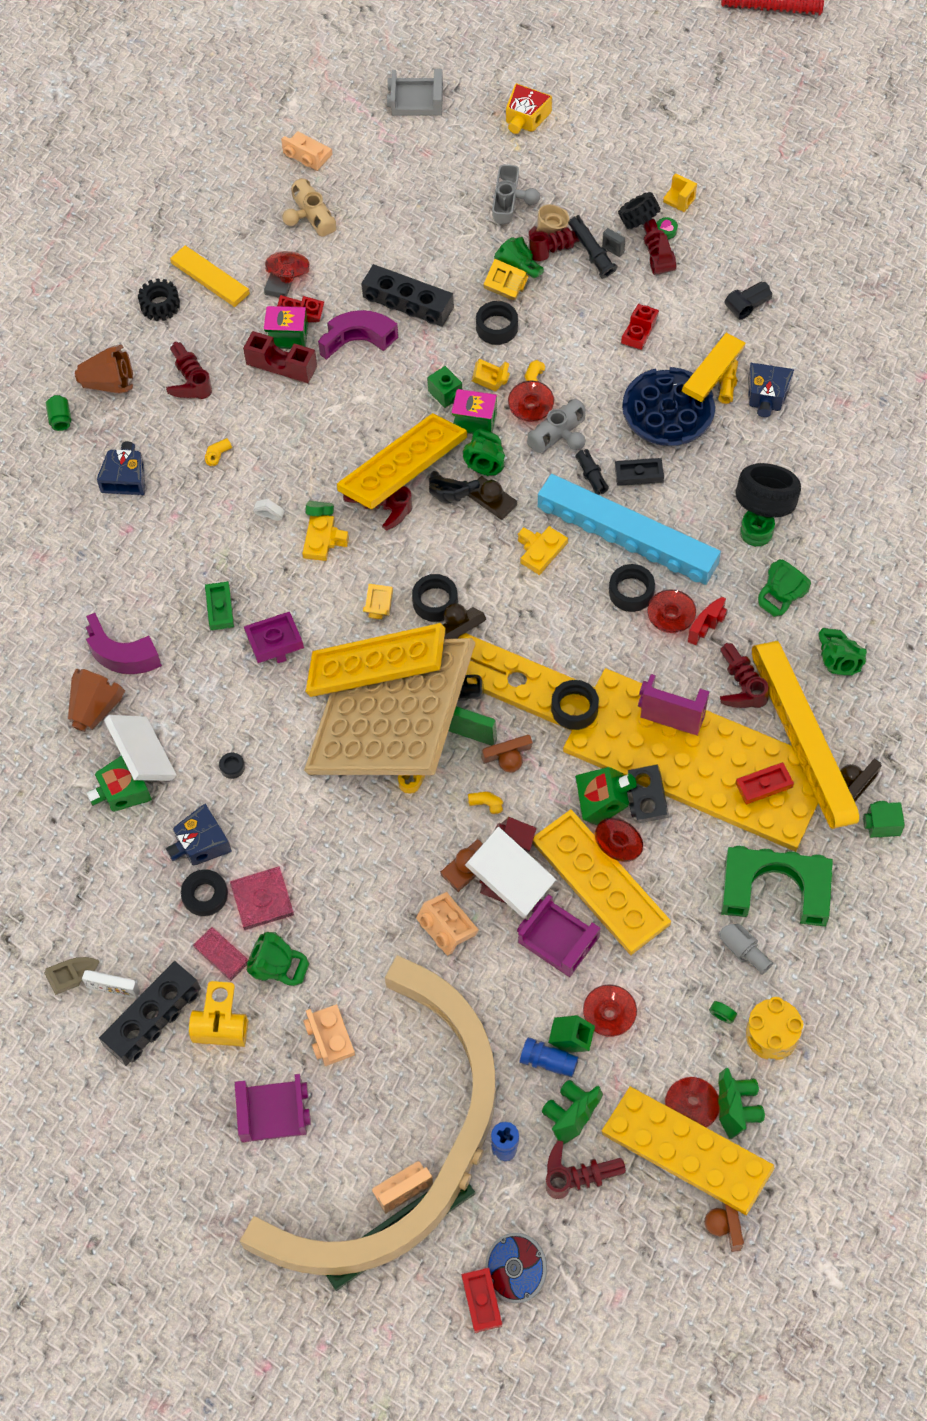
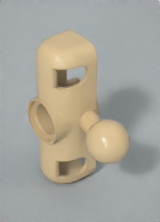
M301 178L296 180L292 185L291 192L293 199L301 210H285L282 215L283 222L288 226H294L298 223L299 219L306 217L319 236L324 237L335 232L337 229L336 220L331 216V212L323 202L322 195L316 192L307 179ZM319 219L321 222L316 227L315 220Z

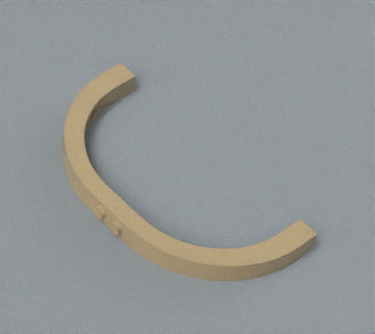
M398 955L385 976L386 988L413 999L436 1013L456 1034L468 1057L472 1071L473 1090L466 1120L428 1193L409 1214L380 1232L349 1241H316L295 1236L253 1216L240 1239L243 1249L283 1268L316 1275H343L376 1268L398 1258L423 1241L438 1226L450 1210L460 1190H466L472 1177L469 1172L473 1164L477 1166L480 1163L484 1154L482 1146L488 1135L494 1114L496 1079L493 1054L483 1025L469 1003L448 982L430 970Z

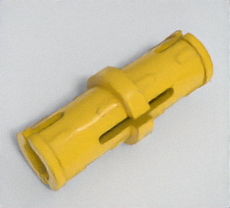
M736 359L719 380L720 392L718 400L724 404L733 402L734 388L738 381L736 377L738 361Z

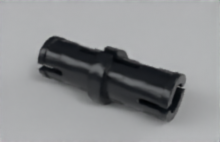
M588 449L579 451L575 458L584 471V478L589 480L595 494L600 495V492L604 494L608 491L609 486L601 475L600 466L594 462Z

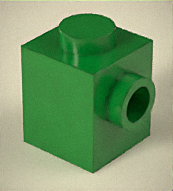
M446 366L427 377L428 392L444 408L454 404L456 391L458 389L462 390V382Z
M877 801L870 804L867 813H864L863 816L864 828L869 829L870 838L901 836L905 827L901 802L888 803L887 801Z
M578 1015L555 1017L548 1043L569 1053L590 1051L595 1025Z

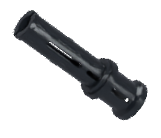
M580 215L571 218L568 221V225L590 255L589 261L591 264H595L600 272L599 276L601 279L613 274L618 267L607 256V250L600 247Z

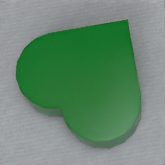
M308 501L305 513L309 516L332 515L334 513V504Z

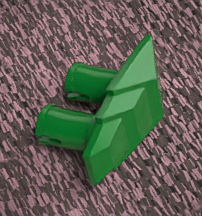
M729 1068L722 1070L719 1073L718 1079L719 1120L729 1139H733L746 1130V1123H762L765 1118V1112L762 1105H742L741 1096H756L759 1092L758 1082L755 1078L735 1080L732 1078Z
M568 1080L560 1090L562 1096L573 1102L568 1110L563 1109L554 1100H549L543 1106V1115L556 1123L552 1127V1131L557 1141H563L564 1145L580 1135L583 1127L590 1120L594 1109L602 1099L603 1093L599 1086H596L590 1092H585L573 1083L572 1080Z

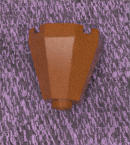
M123 345L111 346L77 365V370H75L77 383H80L83 388L113 393H123L133 389V384L128 385V378L133 379V370L128 353L121 351L124 348Z
M75 669L71 680L68 720L73 722L71 726L82 732H85L86 729L93 730L120 702L125 690L115 682L110 686L108 678L86 669Z

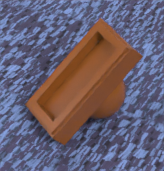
M524 735L483 748L481 753L483 764L498 760L499 766L505 772L513 773L518 771L523 764V757L520 752L530 750L532 747L531 736Z
M479 839L468 848L460 850L456 858L440 871L441 876L457 892L476 877L465 864L483 844Z
M722 1202L723 1209L715 1208L706 1214L704 1220L705 1227L714 1236H723L728 1233L731 1252L741 1251L744 1241L738 1211Z

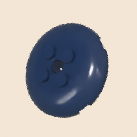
M676 367L656 371V368L637 376L628 385L623 397V415L631 430L647 442L660 446L684 445L702 436L712 424L716 408L713 392L711 390L706 398L700 402L682 392L683 386L692 376V372Z

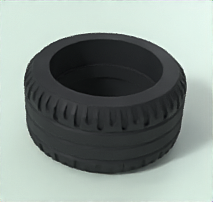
M756 463L745 467L740 473L736 488V499L742 507L754 514L773 518L783 517L795 510L801 492V483L797 476L786 468L774 464Z

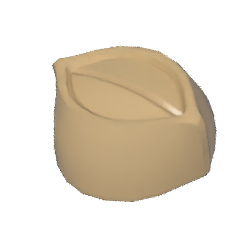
M552 204L540 207L536 231L548 234L558 230L561 231L562 228L567 227L569 221L567 210Z

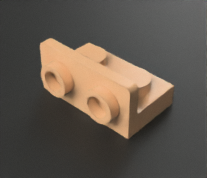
M299 131L291 139L286 136L281 139L283 153L287 157L294 158L306 167H311L316 171L332 156L331 148Z
M447 892L424 902L416 917L421 927L428 932L437 946L447 956L453 953L457 945L476 936L479 930Z
M337 1004L312 1013L311 1009L305 1010L308 1019L303 1020L308 1036L313 1034L316 1040L312 1047L317 1060L322 1058L324 1066H328L355 1056Z
M417 1161L375 1186L372 1192L386 1214L431 1187L433 1179L427 1167L424 1168Z

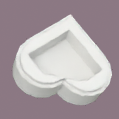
M269 499L256 501L253 508L254 513L258 516L268 517L275 521L282 520L285 513L283 508Z

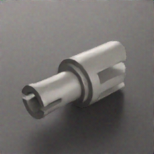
M738 923L730 924L721 929L720 939L738 959H747L761 975L772 967L773 962L757 948L758 940L742 925Z

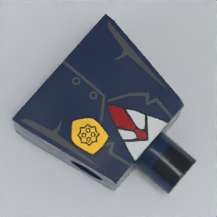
M750 363L748 375L749 405L758 408L757 414L760 417H769L772 410L780 411L791 387L794 369Z
M125 441L122 442L121 450L111 449L107 451L97 476V483L101 493L145 495L144 461L141 452L135 451L134 443Z
M206 803L174 826L173 832L177 842L165 848L172 862L186 855L193 866L232 852L228 839Z

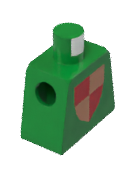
M122 755L95 773L99 787L86 792L92 806L107 800L111 810L114 812L152 800L144 780L133 779Z
M611 767L576 775L582 819L599 826L627 808L629 805L627 791L636 787L634 776L630 773L623 775V773Z

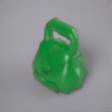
M523 237L508 239L495 253L494 259L523 270L532 278H536L544 273V268L532 260V251L527 247Z
M483 428L475 430L472 441L466 444L463 450V460L467 467L487 477L489 475H498L505 467V454L499 436Z
M779 559L770 565L767 583L759 593L758 604L773 617L782 616L793 601L803 598L809 592L811 580L787 561ZM769 593L774 599L781 602V609L773 605L764 596Z
M822 628L818 633V637L822 644L821 656L825 668L832 674L853 676L861 672L862 666L867 660V650L859 646L856 641L848 639L841 630Z
M265 932L255 942L246 970L253 978L261 981L274 979L289 986H296L302 984L309 967V961L303 953L291 949L276 932ZM292 959H300L293 979H290L286 974L291 967Z

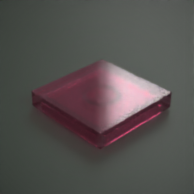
M280 866L230 881L244 930L294 915Z

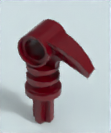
M655 219L645 222L643 227L646 235L643 240L649 251L650 267L653 275L676 271V258L674 252L671 251L667 235L662 230H658Z
M533 226L529 231V249L532 251V260L534 261L548 259L549 250L552 253L557 252V250H564V248L569 250L574 247V243L580 242L574 231L568 227L548 234L536 231V226Z
M174 342L170 350L176 358L175 366L181 371L187 382L183 385L166 387L167 394L179 398L205 399L209 397L212 393L209 373L200 366L193 352H187L181 342Z
M402 486L375 507V509H379L380 506H383V510L389 509L392 511L382 525V528L386 531L400 524L406 515L412 511L411 491L406 486ZM343 494L344 502L359 503Z
M733 643L724 644L720 648V652L729 664L727 671L730 675H735L734 679L739 682L742 691L739 694L720 696L721 704L734 708H761L765 706L769 699L767 681L759 677L757 672H754L755 669L750 665V659L747 656H741ZM755 690H759L763 693L755 695L752 692Z
M557 1141L548 1159L546 1191L550 1197L562 1199L569 1194L571 1188H576L577 1191H580V1186L585 1185L588 1189L590 1188V1183L593 1182L597 1187H601L602 1180L626 1173L624 1161L622 1158H617L597 1164L596 1159H591L589 1162L590 1166L587 1167L584 1163L580 1164V1169H576L575 1166L564 1167L561 1164L563 1141ZM554 1178H561L566 1182V1185L563 1188L557 1189L550 1182Z

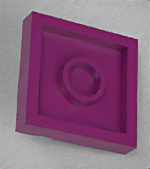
M290 611L244 626L257 663L276 658L277 663L287 661L285 654L304 648L302 638Z

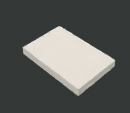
M108 715L105 718V724L134 780L172 781L177 776L146 716Z
M500 827L494 830L465 864L469 870L522 918L531 911L556 881V878Z

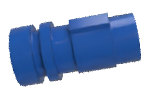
M528 1037L521 1053L520 1063L528 1066L532 1064L534 1068L539 1066L545 1068V1070L572 1078L579 1057L554 1047L545 1046V1042L540 1041V1043H537L536 1039Z
M500 1122L492 1129L491 1150L493 1155H496L499 1160L510 1161L517 1152L519 1132L516 1126L510 1122Z

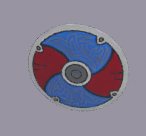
M523 1233L503 1235L494 1242L487 1254L485 1268L490 1269L494 1291L499 1298L509 1303H523L531 1300L540 1292L546 1280L547 1261L541 1246L532 1237Z

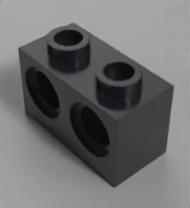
M659 765L628 770V774H632L636 780V787L627 791V793L632 792L633 802L629 803L632 818L636 817L639 823L669 818ZM642 776L650 778V784L646 788H639L637 786V780ZM653 801L655 809L651 813H644L642 811L644 802Z

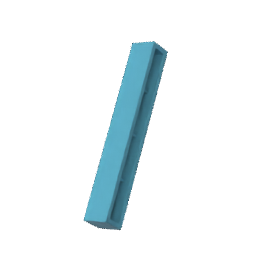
M552 473L538 493L537 507L543 512L558 516L566 523H573L588 533L597 534L610 543H616L624 547L629 552L638 553L651 562H657L666 566L672 572H679L694 582L707 585L719 565L720 550Z

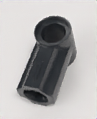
M761 281L742 292L740 290L732 291L726 297L724 303L739 320L748 317L755 307L772 299V292L770 286L766 282Z

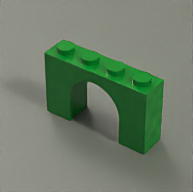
M745 846L728 847L721 914L747 917L750 909L752 883L763 874L775 872L790 877L800 889V924L826 927L830 916L833 859L826 858L823 855L804 856L797 852L778 853L771 849L751 850Z

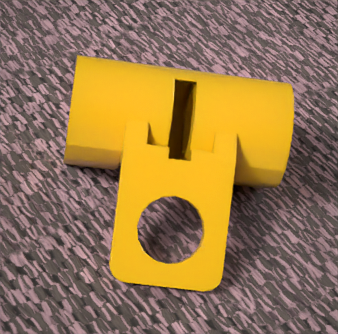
M210 981L208 983L204 1011L192 1010L190 1015L189 1036L192 1043L245 1047L249 1021L246 1014L232 1013L235 990L233 983ZM222 988L227 991L228 996L224 1001L216 1002L213 1000L212 995L216 989Z

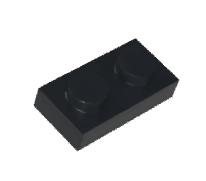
M662 458L615 461L617 486L664 483Z

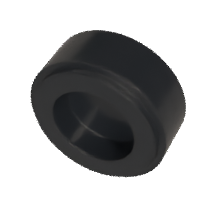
M231 752L221 757L219 768L223 776L234 779L243 774L245 763L241 755Z

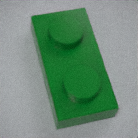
M229 581L205 584L210 631L233 628L234 619Z

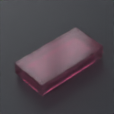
M213 927L193 944L194 948L230 981L247 966L248 959Z

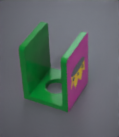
M266 307L264 331L268 332V336L273 337L274 343L278 348L291 349L294 343L306 347L308 334L306 307Z
M458 389L452 408V415L455 416L453 424L467 430L468 434H473L475 430L480 428L493 433L497 416V395Z

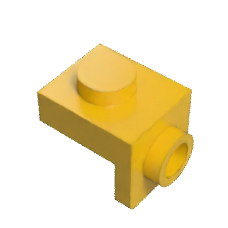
M478 359L475 363L471 381L496 392L509 379V363L504 362L500 367H497L482 359Z
M368 584L366 605L363 607V612L369 613L368 618L382 620L383 615L390 616L394 587Z

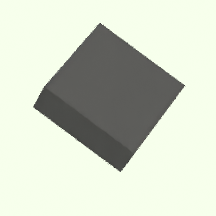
M607 228L603 232L602 247L621 257L625 252V237Z
M270 273L264 288L265 295L274 297L282 295L287 297L292 284V277Z

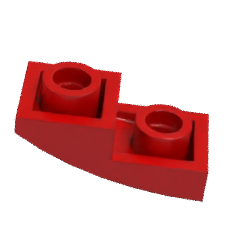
M280 295L277 306L306 307L308 323L320 322L324 301L303 296L302 301Z
M638 304L630 317L628 327L622 335L621 343L642 350L656 322L659 310Z
M720 597L699 614L689 630V643L697 646L700 637L705 638L709 628L715 630L718 622L723 623L728 611L725 608L726 598Z

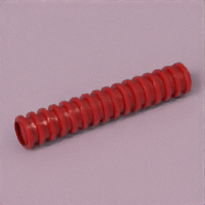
M721 0L722 7L728 5L729 8L731 6H735L734 8L741 6V9H744V7H747V9L753 7L754 10H757V8L763 10L764 8L767 11L773 9L774 12L776 10H779V12L786 10V13L798 11L799 14L805 12L807 15L809 12L812 15L818 13L821 16L824 0Z

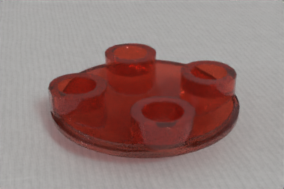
M281 251L270 255L266 259L265 270L274 276L280 277L282 282L290 283L294 278L309 272V261L305 256L297 252Z

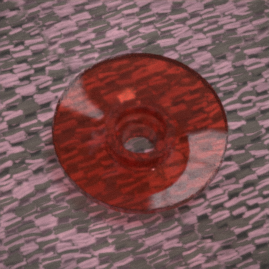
M524 381L517 384L511 390L508 397V406L512 414L520 420L527 422L539 421L545 418L549 411L553 409L554 396L547 385L539 381Z
M669 589L658 592L651 598L647 614L650 622L657 629L667 633H678L692 625L696 617V606L691 597L686 593ZM668 614H674L675 616L670 617Z
M607 818L597 825L595 840L599 848L606 855L622 862H630L640 856L643 851V840L639 832L631 824L621 819Z
M608 984L599 986L588 994L584 1001L583 1015L586 1021L595 1025L594 1032L602 1036L614 1037L624 1034L633 1026L637 1016V1006L633 996L626 989ZM607 1010H611L614 1012L615 1015L613 1017H607L605 1015V1012Z
M686 1077L676 1081L669 1088L665 1099L667 1107L706 1128L716 1120L720 1110L719 1096L715 1088L707 1081L697 1077ZM695 1097L698 1099V1104L692 1105L688 1099Z

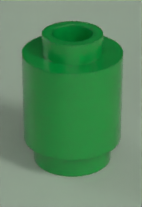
M60 395L50 397L45 403L49 425L55 431L68 429L72 421L68 399Z

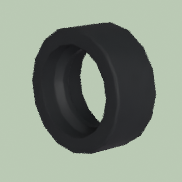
M491 301L481 306L476 313V332L479 338L492 345H502L511 341L518 332V314L515 308L503 301ZM493 316H501L507 318L510 321V325L500 330H493L485 326L484 321Z
M627 564L613 572L609 582V596L616 607L623 611L636 612L648 607L652 602L655 592V580L648 569L637 564ZM625 579H637L645 584L646 592L639 597H627L618 591V584Z
M429 574L419 579L412 589V602L416 614L430 622L443 621L445 608L450 604H458V592L455 583L447 576L441 574ZM430 589H442L449 594V601L440 607H429L422 603L421 595Z
M569 680L561 683L552 694L551 712L554 720L560 726L571 730L588 727L598 715V694L589 683L582 680ZM579 694L589 700L590 708L584 714L578 716L569 715L561 709L560 702L567 695Z

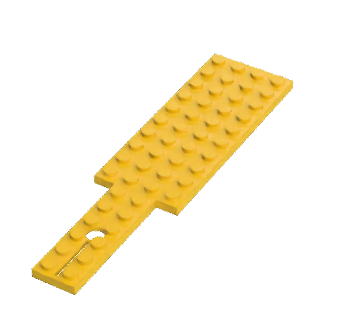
M467 633L458 637V639L472 638L475 642L466 675L475 674L482 678L484 694L559 725L554 720L551 712L552 694L561 683L576 679ZM607 668L604 669L596 686L593 687L599 697L598 715L588 727L571 730L563 747V752L600 768L611 767L623 773V775H627L628 770L658 764L665 796L792 851H797L817 808L818 801L791 745L707 710L698 736L640 718L641 708L638 707V703L641 697L639 692L642 683ZM519 672L525 675L527 681L525 684L513 687L508 683V677L512 673ZM467 678L468 684H477V679ZM571 694L561 700L560 707L565 713L578 716L589 710L590 703L584 696ZM783 762L794 782L793 788L746 805L735 784L736 779ZM642 776L637 780V784L648 787L650 778Z

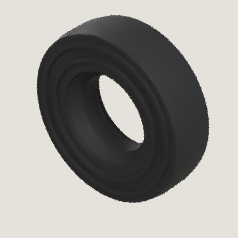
M208 869L197 870L187 876L182 884V902L187 910L195 915H213L220 911L227 901L228 888L226 882L215 871ZM203 884L211 885L214 888L213 897L208 901L197 900L194 893L198 886Z

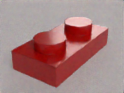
M783 762L737 778L735 783L746 805L791 789L794 786V782Z
M485 1268L461 1274L474 1333L502 1327L490 1269Z

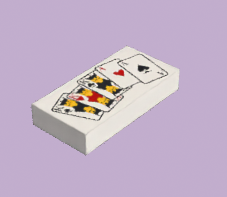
M85 970L82 977L85 986L89 989L135 999L138 998L140 992L135 980Z

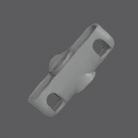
M503 164L498 170L492 207L493 219L498 224H508L512 220L516 198L524 199L528 205H535L540 200V193L535 188H529L526 191L517 189L519 167L516 165Z
M571 399L567 405L549 411L547 418L538 424L535 430H531L528 433V446L537 453H543L561 438H564L571 449H582L586 442L584 435L579 432L572 433L570 431L585 420L586 409L584 404L578 399ZM576 411L582 415V417L578 421L575 413ZM545 435L550 437V442L546 446L543 440Z

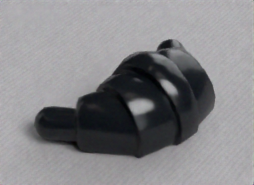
M432 471L429 478L430 494L445 504L459 502L462 498L469 495L470 491L480 487L478 480L470 482L457 481L442 477L438 471Z

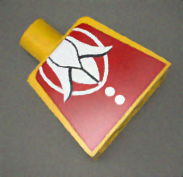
M516 83L506 106V122L509 124L508 129L510 132L518 134L521 129L530 132L535 131L552 112V96Z

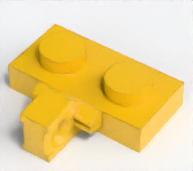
M310 516L302 552L304 559L327 561L329 548L348 546V531L338 530V528L334 527V516Z
M550 526L542 534L538 532L534 534L523 527L518 533V542L524 545L526 552L520 558V563L540 575L568 544V537Z

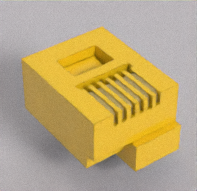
M494 259L483 285L484 289L510 300H516L519 291L523 292L529 276L523 270Z

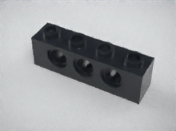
M375 264L372 265L361 283L363 298L368 301L382 304L389 309L401 311L411 317H417L443 327L454 308L453 293Z
M174 960L99 1037L103 1047L125 1066L130 1062H135L141 1056L142 1049L149 1042L152 1043L157 1040L162 1033V1029L179 1017L180 1010L187 1003H192L198 997L201 990L198 980ZM169 992H177L173 999H165ZM158 1011V1015L155 1018H146L149 1012ZM131 1031H139L137 1037L132 1039L127 1038L128 1034Z

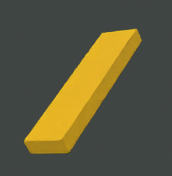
M186 245L170 258L171 264L233 307H236L250 294L246 286Z
M726 332L685 383L682 392L702 402L742 352L746 343Z

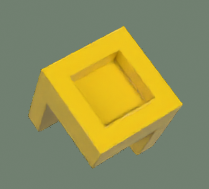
M675 173L672 176L671 188L663 197V202L685 212L696 198L697 183Z

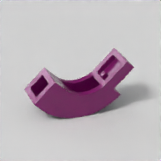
M357 310L346 312L327 322L328 333L321 336L318 345L320 356L326 360L344 344L354 340L371 342L384 351L399 338L398 324L389 317L373 311Z
M96 613L86 616L89 623L85 627L89 638H86L88 647L93 657L105 668L121 674H141L162 666L149 635L130 643L115 642L103 631Z

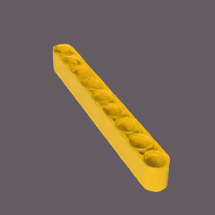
M772 641L753 645L752 658L760 677L768 683L770 699L829 827L835 829L857 824L859 822L858 808L779 641Z

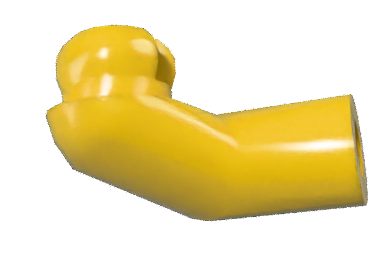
M539 360L532 361L524 374L531 393H536L541 389L537 376L545 371V364L541 361L539 362Z
M228 438L208 446L204 458L207 465L216 466L219 463L221 453L232 449Z
M491 792L468 794L469 806L486 804L489 806L491 814H498L503 811L502 798Z

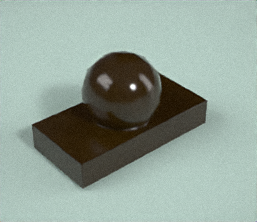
M480 476L477 479L480 482V487L470 491V494L467 496L503 520L517 506V500L504 492L499 482L487 480Z
M457 603L448 605L443 613L446 622L443 624L445 627L444 639H456L485 622L487 619L484 612L474 607L466 610L463 605Z
M874 758L864 771L854 764H847L841 768L840 772L854 802L858 800L879 775L882 763Z

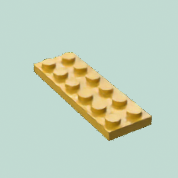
M432 413L337 483V491L373 509L467 438V430Z
M438 623L312 651L306 693L313 697L438 671L441 667L445 627Z
M572 809L534 836L532 844L630 956L671 925V920Z
M631 1086L601 1130L603 1136L746 1216L775 1169L774 1164Z

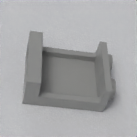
M434 69V78H397L396 70H392V78H388V91H391V94H387V107H391L392 116H442V69Z

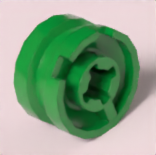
M747 511L741 522V538L748 545L755 547L768 544L774 533L775 519Z

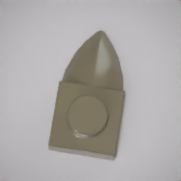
M89 957L72 958L46 968L44 974L55 995L79 986L83 981L84 971H95L99 960Z

